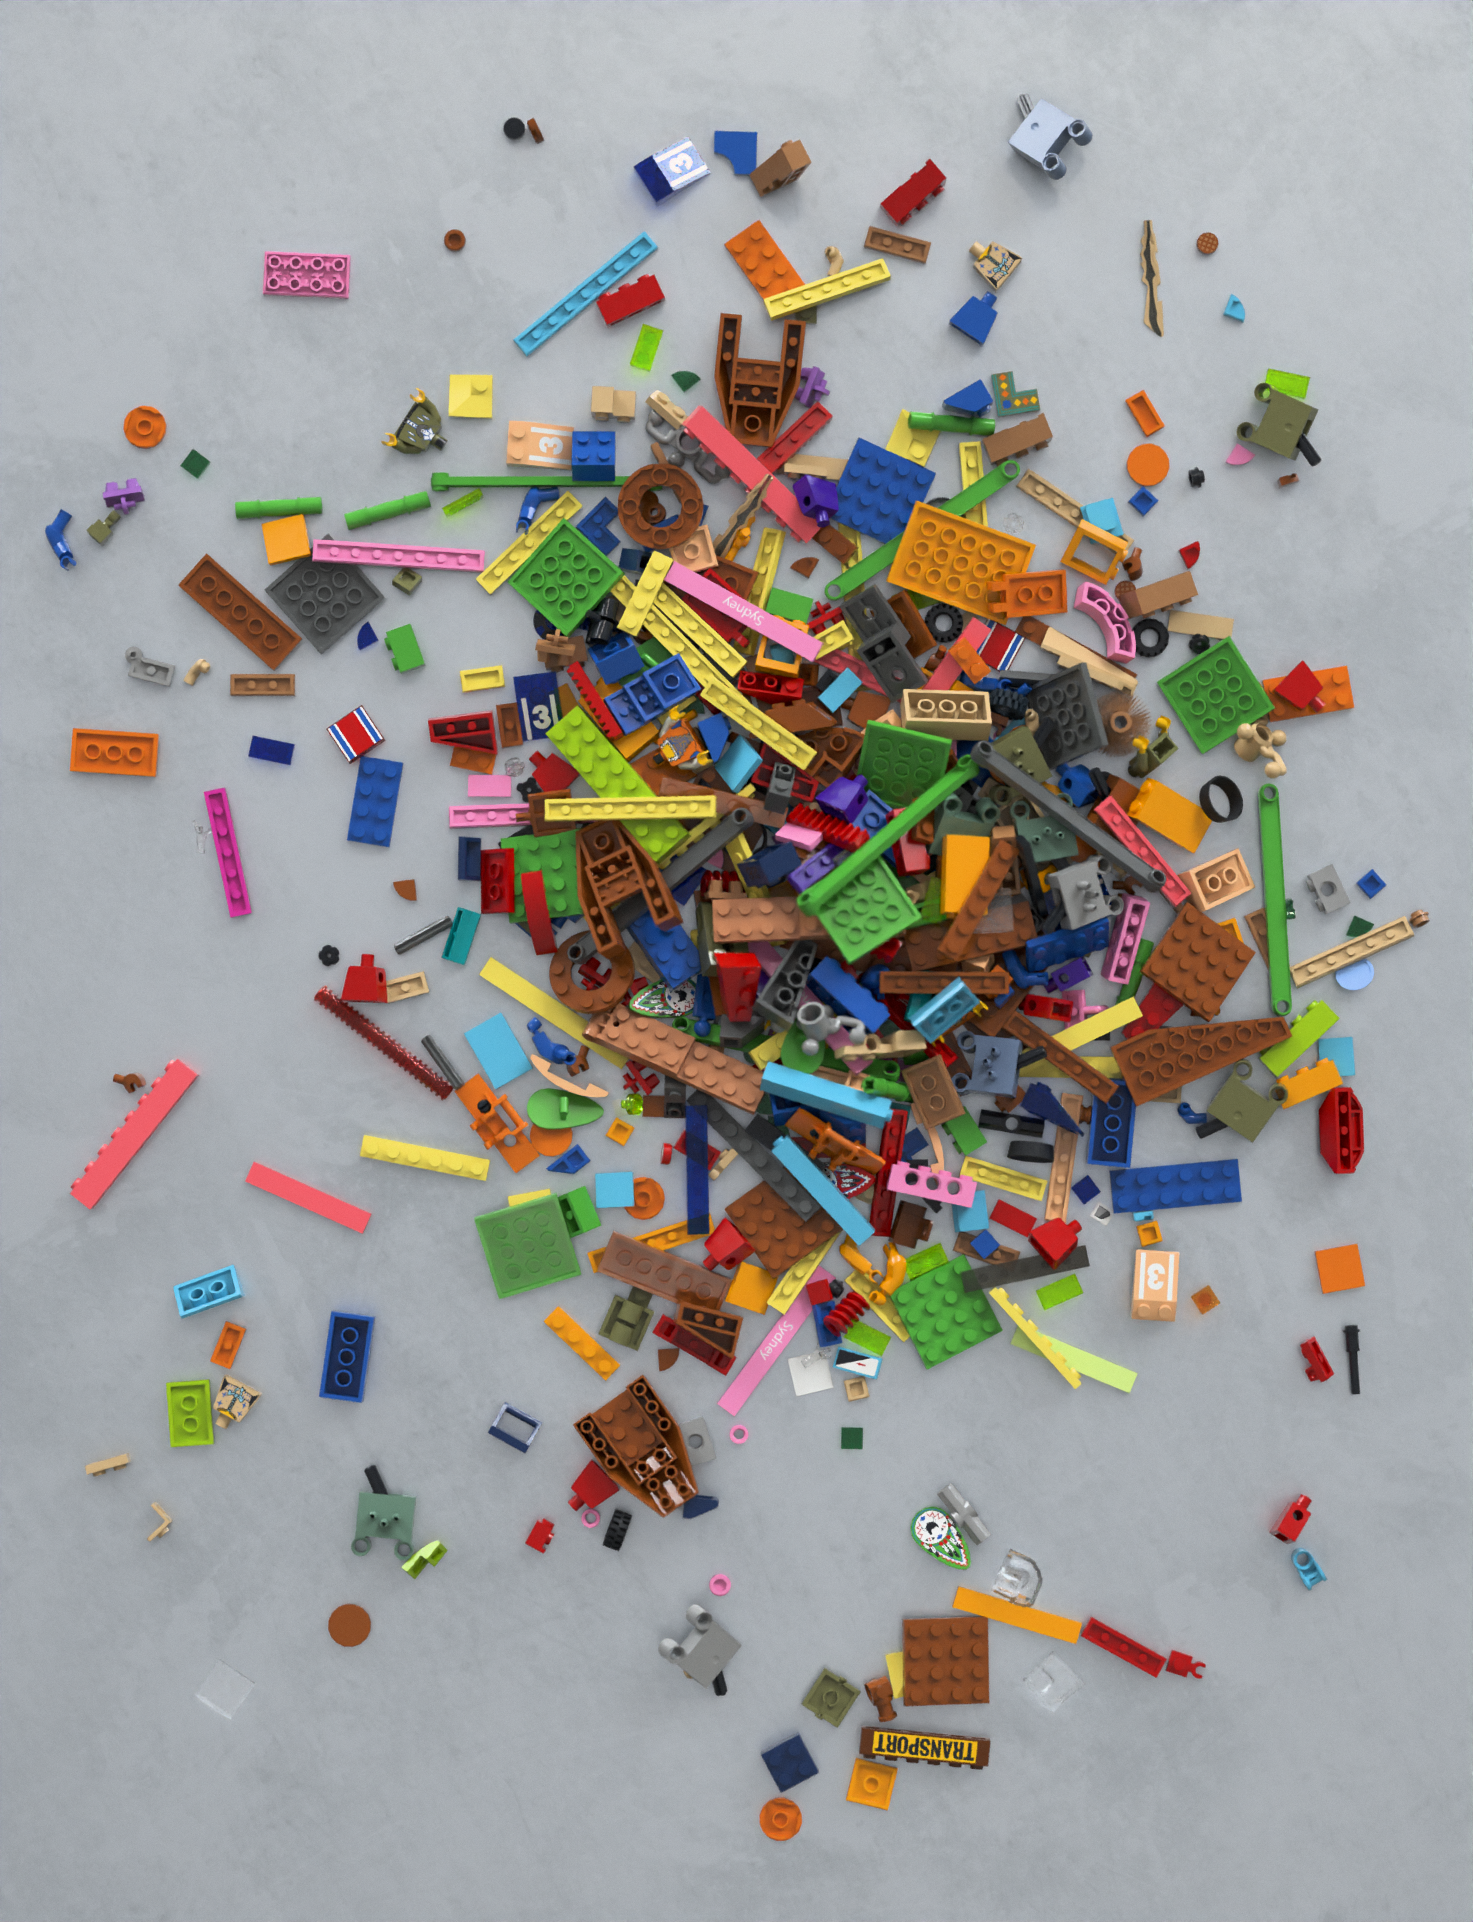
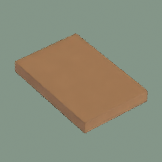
M941 1054L901 1070L926 1130L966 1114Z

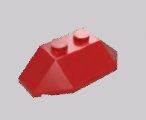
M1351 1087L1332 1088L1319 1109L1320 1153L1334 1174L1354 1173L1355 1167L1360 1162L1364 1153L1363 1108L1357 1097L1353 1094L1354 1091Z

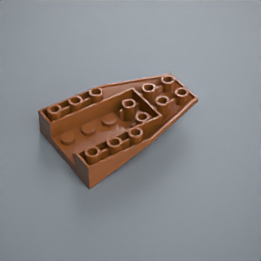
M642 1375L626 1386L627 1390L593 1414L591 1412L574 1423L573 1426L609 1478L664 1518L697 1495L699 1491L681 1429L648 1379Z

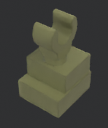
M113 510L104 522L98 519L86 531L95 541L103 546L113 534L109 528L121 517Z

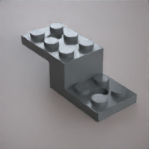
M876 584L839 606L863 641L857 649L858 654L892 703L902 698L903 689H918L928 682V679L905 647L911 635ZM864 609H871L874 612V617L866 616ZM900 670L904 677L902 679L896 678L893 671Z

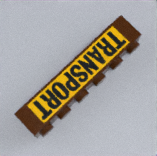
M861 1726L859 1754H863V1758L876 1759V1756H885L884 1760L888 1761L906 1758V1762L919 1763V1760H926L927 1764L940 1765V1762L949 1763L950 1767H961L962 1764L970 1765L971 1769L983 1770V1766L988 1767L991 1741L990 1738Z

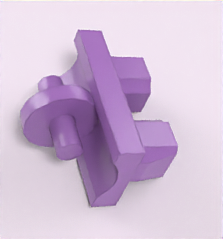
M815 366L812 369L803 367L800 379L807 381L805 388H798L794 398L805 407L811 408L814 400L820 401L822 394L829 396L830 391L825 389L827 381L823 380L825 373Z
M136 478L128 479L125 489H119L117 482L106 483V489L103 492L106 506H114L115 510L123 509L124 515L129 514L130 507H136V502L145 501L142 488L139 486Z

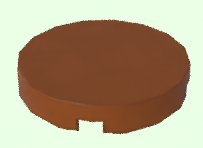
M344 1604L332 1612L328 1622V1630L336 1643L344 1647H354L367 1639L371 1631V1620L363 1607L355 1604Z

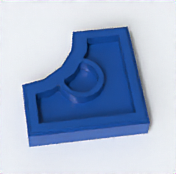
M715 131L714 153L723 155L730 161L735 175L750 176L749 174L756 169L757 132Z

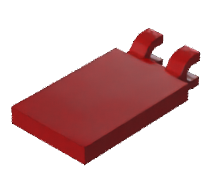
M711 568L702 576L744 599ZM688 593L681 599L727 642L734 638L745 649L751 643L742 635L748 626Z

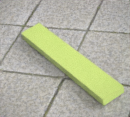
M1017 1326L1010 1344L1048 1359L1023 1330ZM1037 1332L1041 1338L1044 1336V1334ZM1045 1335L1053 1344L1050 1348L1056 1354L1059 1351L1067 1361L1064 1364L1068 1368H1074L1079 1373L1130 1393L1138 1373Z

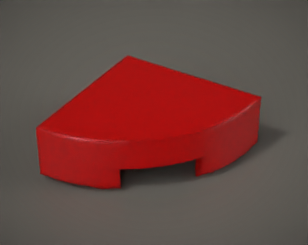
M1199 541L1178 550L1187 570L1199 558Z

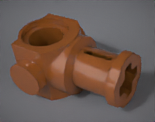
M883 1676L865 1683L864 1687L873 1706H877L880 1715L878 1717L879 1722L895 1719L897 1713L893 1711L891 1704L893 1691L887 1677Z

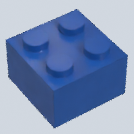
M572 431V481H615V431Z

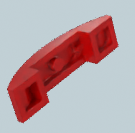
M542 870L521 873L525 909L536 955L556 953L558 949L555 933L552 929Z
M664 1314L652 1332L725 1376L737 1358L736 1356L733 1359L728 1358L675 1324L673 1319Z

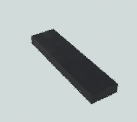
M1023 835L1015 837L1018 850H1020L1019 855L1034 909L1040 917L1048 914L1031 844Z
M758 1113L745 1129V1132L771 1151L774 1147L772 1143L781 1135L783 1137L787 1136ZM797 1143V1145H798L807 1155H809L810 1152H808L805 1148H803L801 1145H799V1144ZM810 1158L821 1171L825 1168L826 1164L818 1158L814 1160Z

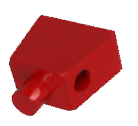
M1303 660L1273 690L1276 695L1300 711L1308 704L1317 713L1326 704L1317 696L1323 689V686Z
M537 750L529 758L537 767L532 776L544 792L567 789L580 776L574 767L554 753L546 759Z
M362 954L361 966H349L341 1000L361 1003H387L385 969L374 967V955Z
M1027 994L1018 1008L1023 1010L1024 1015L1070 1022L1074 1001Z
M724 1218L704 1244L711 1254L702 1263L710 1271L718 1264L727 1270H731L756 1250L741 1234L739 1229L727 1218Z
M1055 1218L1031 1230L1028 1242L1055 1270L1076 1249L1078 1244L1076 1234L1082 1230V1227L1077 1220H1073L1066 1225L1061 1218Z
M591 1459L572 1484L571 1489L576 1495L568 1501V1504L575 1511L579 1510L585 1503L590 1509H593L617 1493L620 1487Z
M1301 1494L1296 1503H1288L1269 1533L1285 1544L1295 1542L1311 1515L1307 1508L1312 1500ZM1293 1513L1297 1516L1296 1520L1293 1518Z

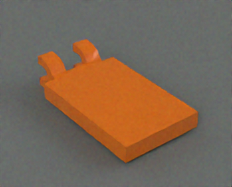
M1064 569L1002 574L1003 581H986L987 590L992 592L1000 591V602L987 603L988 612H1004V617L1006 618L1068 612L1066 570Z

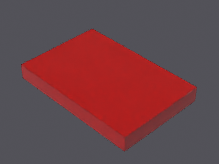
M514 848L481 850V914L515 913Z

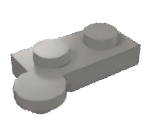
M130 647L126 650V660L131 663L128 676L170 687L175 665L143 658L142 651L137 647Z

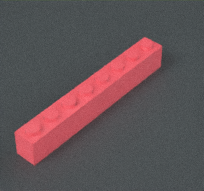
M698 406L681 424L685 427L683 432L692 440L696 438L700 442L699 447L706 454L711 453L716 457L714 462L720 468L724 469L726 467L731 472L729 476L737 484L741 482L746 487L744 491L747 494L762 481L766 474H769L755 496L759 499L764 486L773 477L772 482L767 488V496L761 500V507L767 513L771 511L776 516L774 520L781 527L787 526L792 531L790 533L791 537L798 543L800 541L807 543L820 530L821 527L817 526L816 519L802 514L797 498L703 406Z
M177 1059L175 1062L171 1060L164 1069L166 1071L165 1075L162 1078L158 1077L151 1085L153 1090L150 1094L147 1095L145 1093L138 1101L140 1105L135 1112L131 1110L124 1119L126 1124L122 1129L118 1127L111 1135V1138H113L111 1143L102 1146L97 1153L99 1158L95 1163L91 1161L84 1169L86 1174L83 1178L80 1179L78 1177L71 1185L73 1190L70 1194L91 1210L96 1206L199 1076L180 1059Z

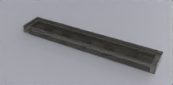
M1086 1245L1076 1247L1055 1270L1052 1269L1041 1255L965 1270L961 1271L960 1274L964 1293L1084 1268L1090 1266Z

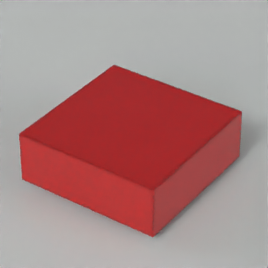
M828 1279L806 1285L811 1305L833 1299Z

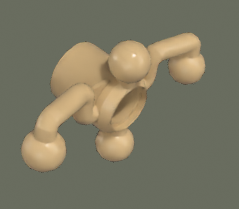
M1266 714L1251 725L1243 723L1238 727L1237 735L1239 738L1235 741L1234 748L1236 753L1248 762L1255 761L1260 755L1272 759L1273 762L1268 763L1265 767V774L1269 778H1277L1285 775L1287 769L1280 755L1273 750L1272 745L1282 746L1287 739L1286 734L1281 730L1271 732L1266 726L1268 724V714Z

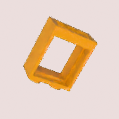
M1082 519L1060 562L1106 585L1109 578L1114 580L1119 570L1116 568L1118 561H1124L1128 553L1125 550L1128 542ZM1083 535L1117 551L1107 572L1073 556Z
M773 615L808 634L809 626L805 625V622L800 620L786 621L781 616ZM762 635L755 670L778 676L798 678L802 656L796 654L794 665L763 658L768 638Z

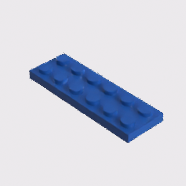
M1238 1159L1109 1171L1114 1214L1242 1202Z

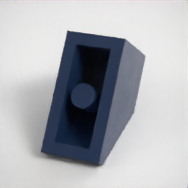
M622 548L618 567L623 571L642 575L652 553Z

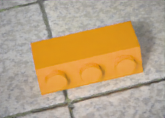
M1327 1058L1315 1062L1316 1067L1308 1069L1306 1066L1297 1070V1075L1291 1078L1285 1075L1276 1079L1277 1083L1283 1084L1288 1090L1287 1101L1281 1104L1283 1110L1342 1085L1343 1080L1334 1060L1328 1061ZM1275 1089L1278 1098L1281 1099L1285 1094L1284 1091Z

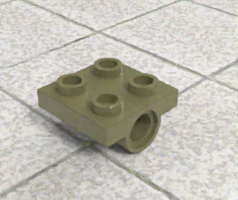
M615 1294L598 1334L620 1345L638 1351L655 1311Z

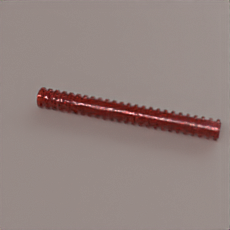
M326 985L317 992L314 1001H319V1005H324L325 1009H329L331 1014H336L335 1017L341 1018V1022L345 1021L346 1026L350 1025L351 1030L355 1029L357 1031L356 1034H361V1037L363 1039L366 1038L368 1043H373L372 1046L378 1047V1051L382 1050L383 1055L387 1054L388 1059H393V1063L397 1062L400 1068L403 1067L405 1072L408 1071L410 1076L414 1075L415 1080L419 1079L420 1084L424 1083V1087H429L430 1091H434L435 1095L440 1096L442 1101L449 1096L454 1089L452 1085L448 1084L449 1081H444L443 1077H439L437 1072H432V1068H427L428 1065L422 1064V1060L418 1061L417 1056L413 1057L411 1055L412 1052L406 1051L407 1048H402L400 1043H395L396 1040L390 1039V1035L386 1036L385 1031L381 1032L380 1027L376 1028L374 1026L375 1023H370V1020L368 1018L365 1019L363 1014H358V1010H353V1006L349 1007L348 1002L344 1003L341 998H338V994L334 995L331 989L328 990Z

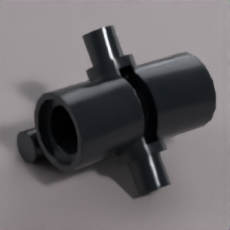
M603 598L593 611L587 610L585 617L590 619V624L585 640L586 644L609 645L612 632H622V630L617 629L619 623L615 620L619 606L616 600Z

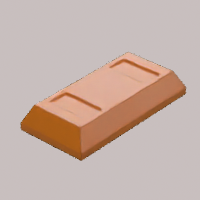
M1144 390L1125 400L1146 437L1165 427Z

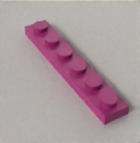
M226 788L206 791L204 796L230 917L251 914L252 910Z

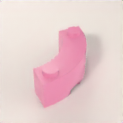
M1085 581L1077 588L1074 608L1088 614L1101 628L1107 644V659L1127 664L1135 658L1136 653L1135 634L1131 629L1127 613L1120 603L1117 604L1109 596L1107 591Z

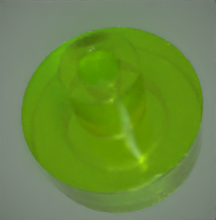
M628 1094L626 1100L621 1101V1108L626 1109L629 1115H639L643 1109L641 1095Z

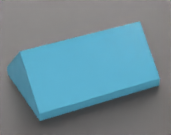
M958 977L909 1019L913 1026L932 1043L978 1005L980 1001Z
M234 1265L173 1286L181 1319L245 1296Z

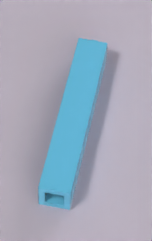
M769 1061L761 1080V1091L880 1129L884 1128L885 1122H890L893 1110L890 1109L891 1100Z
M781 1135L772 1143L774 1146L772 1148L773 1154L858 1246L875 1232V1228L789 1135L785 1137Z

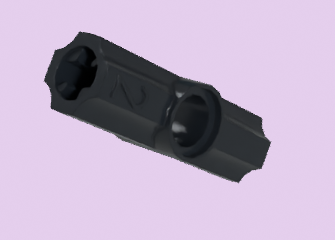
M981 1109L978 1128L1042 1138L1045 1120ZM1010 1117L1017 1120V1127L1013 1130L1006 1127V1120Z

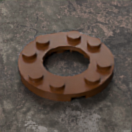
M650 464L638 469L625 481L618 497V515L624 530L635 542L651 549H670L683 544L696 532L703 516V497L697 483L686 471L671 464ZM657 486L669 487L676 491L682 504L681 514L678 519L670 526L662 528L651 526L645 522L640 512L641 498L645 492Z
M588 930L571 936L559 946L558 952L554 954L550 964L549 977L554 993L564 1005L579 1013L596 1014L613 1008L624 999V995L634 981L635 965L633 957L626 946L627 951L609 959L612 964V973L608 982L603 987L590 991L580 989L572 980V967L575 963L569 959L567 951L571 945L575 944L590 931ZM581 950L577 952L576 958L580 956Z

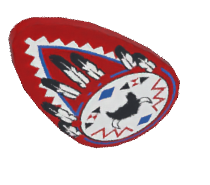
M823 1162L826 1166L822 1172L847 1199L862 1194L875 1182L873 1174L862 1168L841 1164L840 1166L837 1165L833 1172L828 1169L830 1162Z

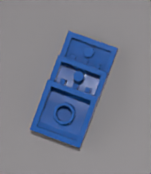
M678 653L643 672L642 676L625 684L622 689L605 697L603 701L626 737L699 692L701 688Z

